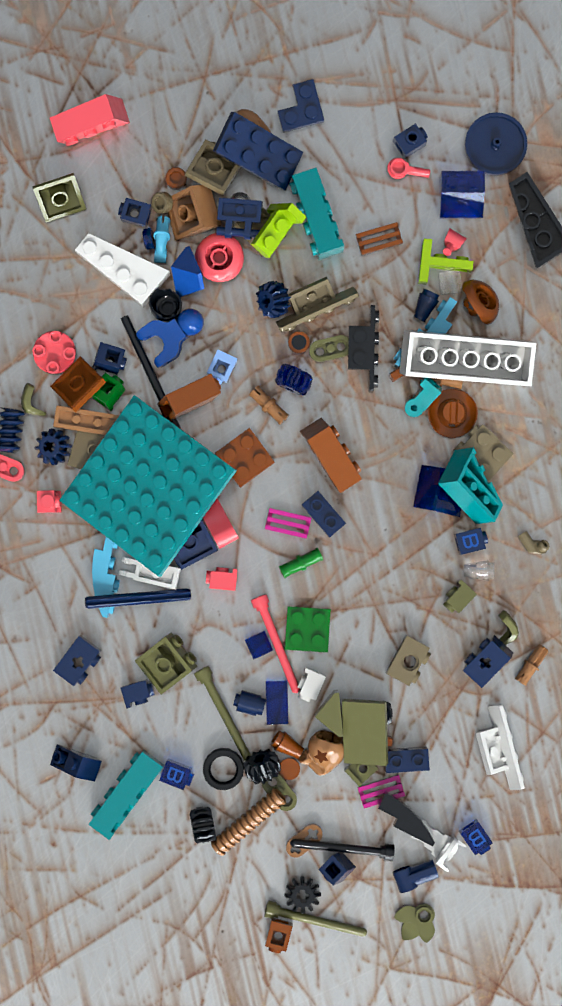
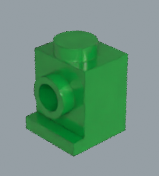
M104 373L102 378L106 383L92 397L97 403L112 411L113 405L125 391L122 385L124 382L116 375L111 377Z

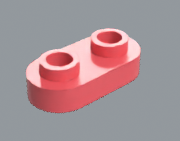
M0 454V477L11 482L21 480L25 473L22 463ZM11 468H17L18 472L16 475L10 473Z

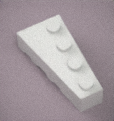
M89 233L75 249L79 256L143 308L149 302L150 295L156 289H159L171 275L168 270Z

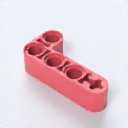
M217 498L203 519L220 549L239 539Z

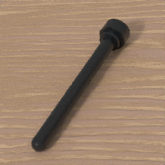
M292 839L290 842L293 848L379 856L380 859L387 862H393L395 852L394 844L370 847Z

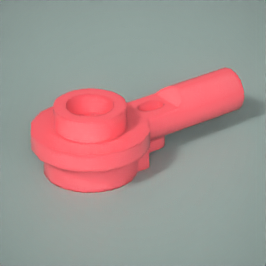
M402 158L392 159L387 166L388 174L394 179H402L407 174L426 178L430 176V169L409 166V163Z

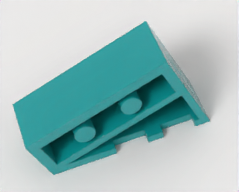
M474 447L454 450L438 484L475 524L495 522L503 504L492 482L487 481L483 473L485 468L483 465H479L475 457L476 451Z

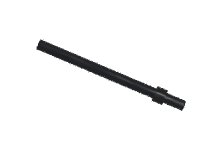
M124 316L121 318V321L160 401L165 396V393L140 340L136 336V331L129 316ZM177 419L171 421L181 429Z

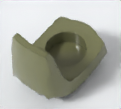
M26 383L21 397L22 409L30 415L46 416V412L36 409L31 405L34 385Z
M503 610L498 616L506 624L507 631L500 640L507 645L517 639L519 631L516 622L510 614Z

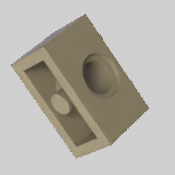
M405 635L385 673L410 686L411 682L415 684L421 674L418 669L421 664L425 665L431 655L428 652L430 648ZM409 655L414 656V666L405 667L404 658Z

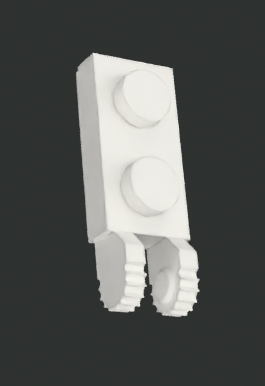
M122 557V562L136 565L135 573L128 570H119L118 575L176 590L181 568L168 566L163 575L158 577L139 561Z

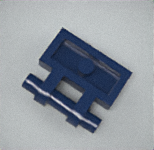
M219 198L217 220L226 221L225 227H217L216 234L231 239L232 236L244 237V240L255 238L260 230L252 229V223H261L263 201ZM233 221L245 222V228H233Z

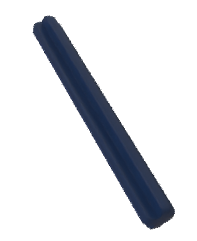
M186 588L85 597V607L92 609L187 601L191 599V591Z

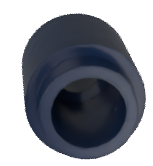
M242 690L241 694L236 693L233 706L237 707L236 711L252 716H256V714L262 716L266 699L261 698V695Z

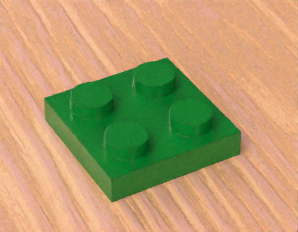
M288 606L285 650L328 652L331 609Z

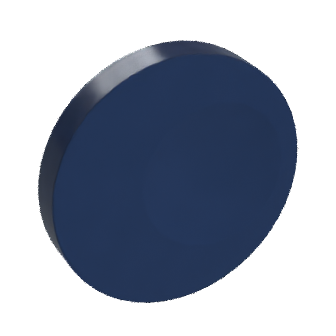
M488 113L479 117L470 126L465 138V152L469 162L475 169L486 175L500 176L510 173L520 165L527 151V136L524 128L515 118L504 113Z

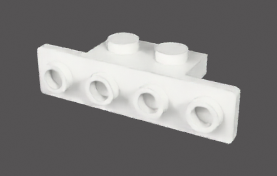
M502 704L488 706L493 728L476 733L486 775H492L505 770L509 789H524V778L520 772L518 755L512 742L513 737L508 727L506 711Z

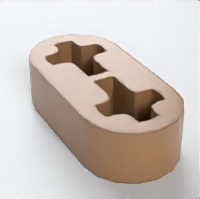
M314 823L308 824L291 837L286 844L287 853L291 857L297 858L310 850L300 848V852L296 850L292 852L290 850L292 848L290 842L292 839L305 840V837L309 835L308 830L310 828L313 831L317 829L318 832L316 833V839L310 837L308 840L320 841L323 835L319 825Z

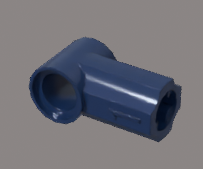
M433 859L412 867L405 866L392 872L400 893L409 892L416 889L420 884L439 878Z

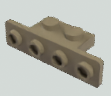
M324 277L289 293L288 296L291 297L289 300L295 313L276 321V324L281 332L291 331L302 322L313 321L316 316L322 313H330L335 310V307L354 302L355 298L359 297V294L354 287H351L334 295L328 278Z

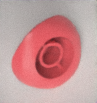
M214 233L199 243L195 251V259L205 278L211 281L225 282L236 277L241 271L244 254L240 243L233 236L231 239Z

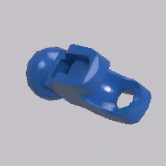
M186 309L179 314L177 320L173 319L169 322L153 320L137 331L136 336L142 341H146L154 336H158L163 340V351L154 359L156 367L161 368L179 357L182 343L189 338L188 336H194L202 330L204 319L198 310Z

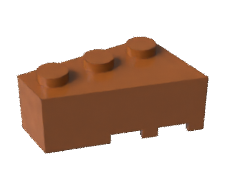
M319 418L300 431L340 493L362 480L359 475L361 472L360 467L355 460L351 462L348 455L351 453L345 443L340 444L337 438L340 435L334 425L330 427L322 418Z

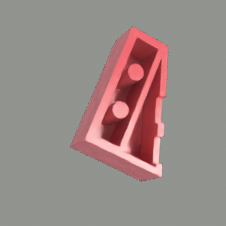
M108 94L50 117L57 142L66 144V146L74 145L80 139L90 138L98 133L130 123L123 100Z

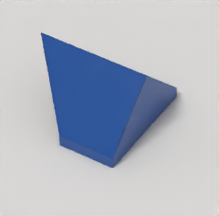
M190 246L185 247L171 266L175 291L180 297L205 289L202 273Z

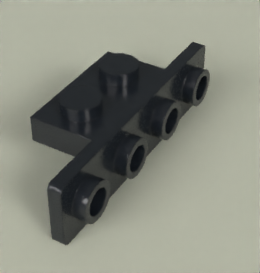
M375 305L370 306V326H349L348 370H369V393H373L374 388H378V375H374V366H378L379 355L374 352L375 345H379V332H375V323H379V310H375Z

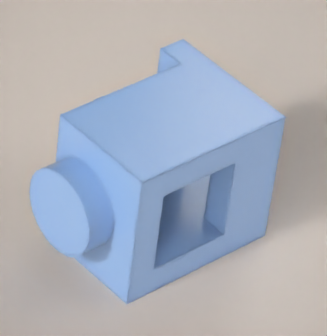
M217 350L207 374H212L213 378H217L220 385L222 381L227 383L238 359ZM220 365L225 366L226 370L224 373L218 372L217 369Z

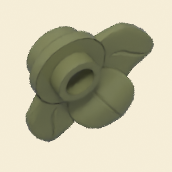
M425 903L419 904L416 907L407 905L396 912L394 918L403 923L401 929L403 940H412L420 936L424 942L428 943L435 933L432 923L435 918V912L430 905ZM427 911V917H420V912Z

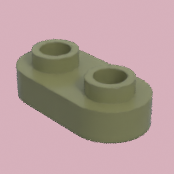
M339 335L317 340L310 346V357L316 362H325L348 355L349 338ZM343 343L345 349L342 351L338 350L337 344ZM322 348L324 354L321 356L317 355L316 349Z
M279 773L278 777H273L277 781L275 786L269 785L268 781L264 785L262 783L266 793H272L271 790L275 788L283 796L287 795L290 797L288 803L281 804V810L289 811L296 806L297 796Z

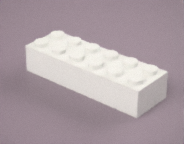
M404 330L399 373L413 377L532 386L536 343L524 340Z

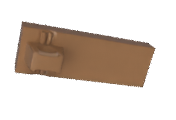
M56 405L53 427L106 435L119 415L83 409L75 412L70 407Z

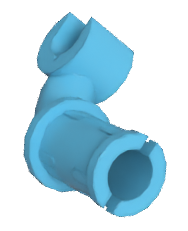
M162 216L157 217L156 231L153 234L156 242L154 263H166L167 241L170 239L169 225L171 221L167 216L164 217V223L162 222Z

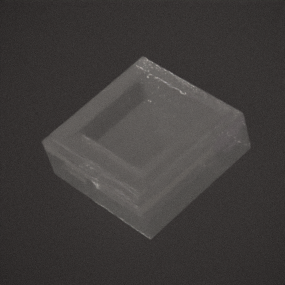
M461 271L439 273L440 295L462 293Z

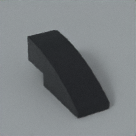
M385 791L378 809L396 818L393 826L434 846L435 842L420 818L406 804Z

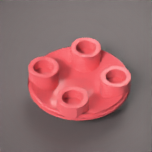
M49 331L42 334L36 340L32 350L37 366L50 374L65 372L74 363L76 357V348L72 339L59 331Z

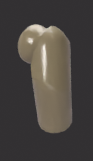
M527 531L518 536L529 553L544 554L549 550L550 546L546 540H532Z

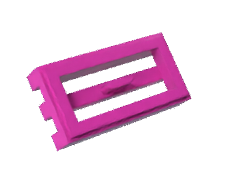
M269 508L265 529L307 539L311 517ZM278 514L304 520L306 525L272 518V515ZM274 522L304 529V533L270 526V523Z
M399 774L357 787L364 809L378 805L382 798L366 802V799L384 794L385 791L390 792L399 789L398 793L391 795L396 798L405 796ZM393 781L397 782L396 785L364 794L363 792L364 790Z

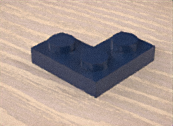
M314 80L293 84L297 106L278 110L283 133L324 122Z

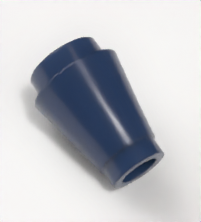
M424 288L422 293H419L413 317L425 322L438 304L439 295Z

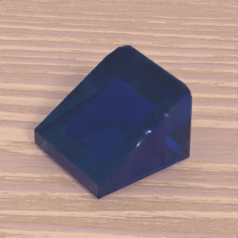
M265 631L245 639L253 660L273 651Z

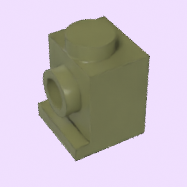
M461 579L457 581L459 584L458 588L453 586L446 593L448 598L443 603L451 613L454 611L460 613L477 595Z
M349 764L344 771L360 787L378 770L376 765H366L367 770L361 772L359 767L362 764Z

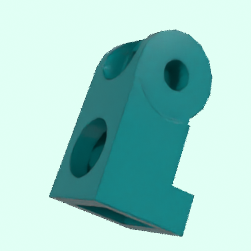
M423 377L420 380L419 385L421 388L418 392L407 398L405 412L410 417L421 415L441 394L442 387L431 378Z

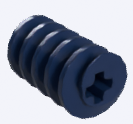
M0 407L4 410L0 412V417L3 418V420H0V427H2L0 429V451L14 453V450L20 449L15 442L22 440V438L16 436L17 433L23 432L22 429L17 427V425L24 424V421L19 419V416H24L26 413L21 410Z

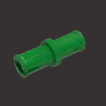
M315 548L302 556H295L296 559L280 565L279 569L285 579L300 570H307V567L322 561L323 557L319 549Z

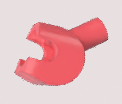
M449 228L444 240L445 248L443 254L449 256L452 252L458 251L467 238Z

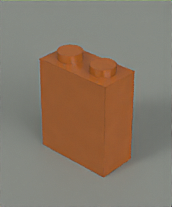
M209 374L165 395L157 405L162 415L172 421L212 402L221 393V386L217 378H213L212 374Z

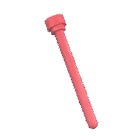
M267 594L250 600L252 606L256 608L257 612L260 611L292 692L298 693L300 691V688H297L298 682L268 611L269 599Z

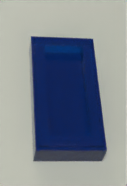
M287 680L266 681L267 725L288 724Z

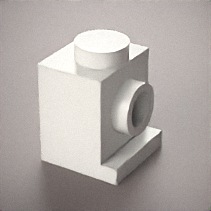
M306 667L304 672L308 674L306 677H301L297 687L301 689L298 698L310 702L311 699L316 701L326 676Z

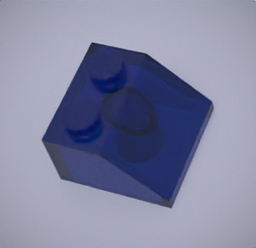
M441 171L440 218H483L485 171Z
M422 465L413 507L460 517L462 509L438 484L445 469Z

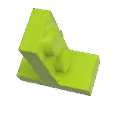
M293 203L270 204L266 211L271 216L251 243L265 258L271 257L293 224H302L306 216Z
M423 239L418 284L426 285L428 283L429 268L469 273L473 270L474 261H468V257L456 256V259H450L444 254H434V257H431L432 239Z

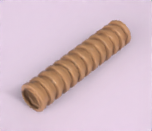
M273 788L271 790L272 793L268 792L266 797H262L261 801L256 803V806L253 805L251 810L248 809L246 814H242L241 818H237L236 823L233 822L231 827L228 826L226 831H222L221 835H217L216 840L211 841V846L215 852L224 856L226 854L225 851L229 852L231 850L230 847H235V843H239L241 839L246 837L245 834L249 835L251 833L250 830L254 831L256 829L255 826H260L261 822L266 820V817L269 818L271 813L274 814L276 809L281 808V804H286L283 794L278 789Z

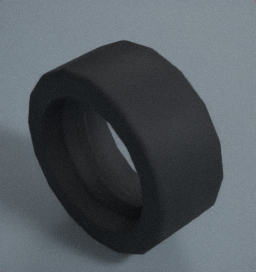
M228 748L212 751L203 764L205 780L211 787L217 790L234 788L243 777L244 764L242 758L237 752ZM221 756L231 758L236 765L234 777L226 782L216 780L211 773L213 761Z

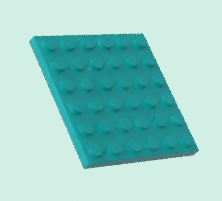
M134 395L59 501L158 577H161L237 470Z

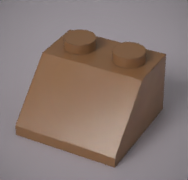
M193 185L171 196L173 207L168 212V217L171 220L170 224L176 241L208 232L222 225L221 221L217 220L218 211L211 189L203 185Z

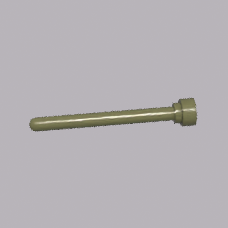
M206 666L195 672L194 676L201 684L204 683L242 758L246 761V757L251 756L211 680L213 679L211 675L213 673L210 667Z
M268 900L264 914L266 918L273 919L280 916L361 937L367 935L365 928L280 908L281 905H277V902Z

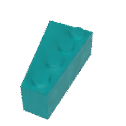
M317 167L292 175V182L289 185L292 194H297L299 200L296 203L297 208L306 216V222L303 223L306 236H311L313 243H310V248L313 256L317 255L318 260L342 253L344 243L342 239H339V229L336 221L332 219V210L328 200L325 199L326 193Z
M145 750L141 754L135 753L130 760L132 766L128 772L125 769L116 779L119 781V784L115 789L110 787L104 795V798L107 799L102 806L98 804L90 814L93 816V819L88 825L108 840L111 839L115 831L164 767V764Z

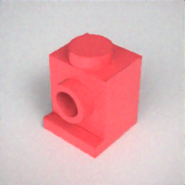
M37 491V513H61L62 503L59 501L61 499V491Z
M216 567V571H207L206 584H210L209 588L236 591L238 569H233V573H229V568Z

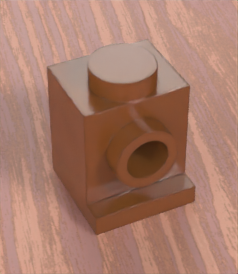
M277 918L271 919L265 946L269 947V951L274 953L287 951L293 927L292 922ZM281 932L283 936L280 939H276L274 934Z

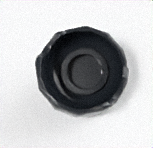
M156 289L150 295L149 308L156 319L170 321L176 319L181 313L182 301L180 296L171 289Z

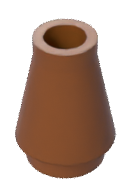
M280 730L275 734L270 744L274 747L275 751L293 756L296 759L301 756L304 750L289 734Z

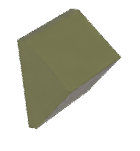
M74 173L32 186L46 223L86 210Z
M333 690L314 715L315 718L338 737H343L339 691Z

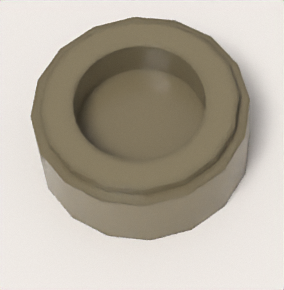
M157 192L154 194L151 201L152 208L159 214L168 213L173 207L171 195L167 192Z

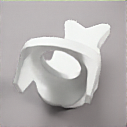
M422 820L435 842L434 846L423 842L424 846L436 858L435 864L448 872L449 868L444 862L452 859L453 855L457 852V845H461L464 848L467 846L455 837L451 838L446 834L442 835L437 829L433 830L425 820Z

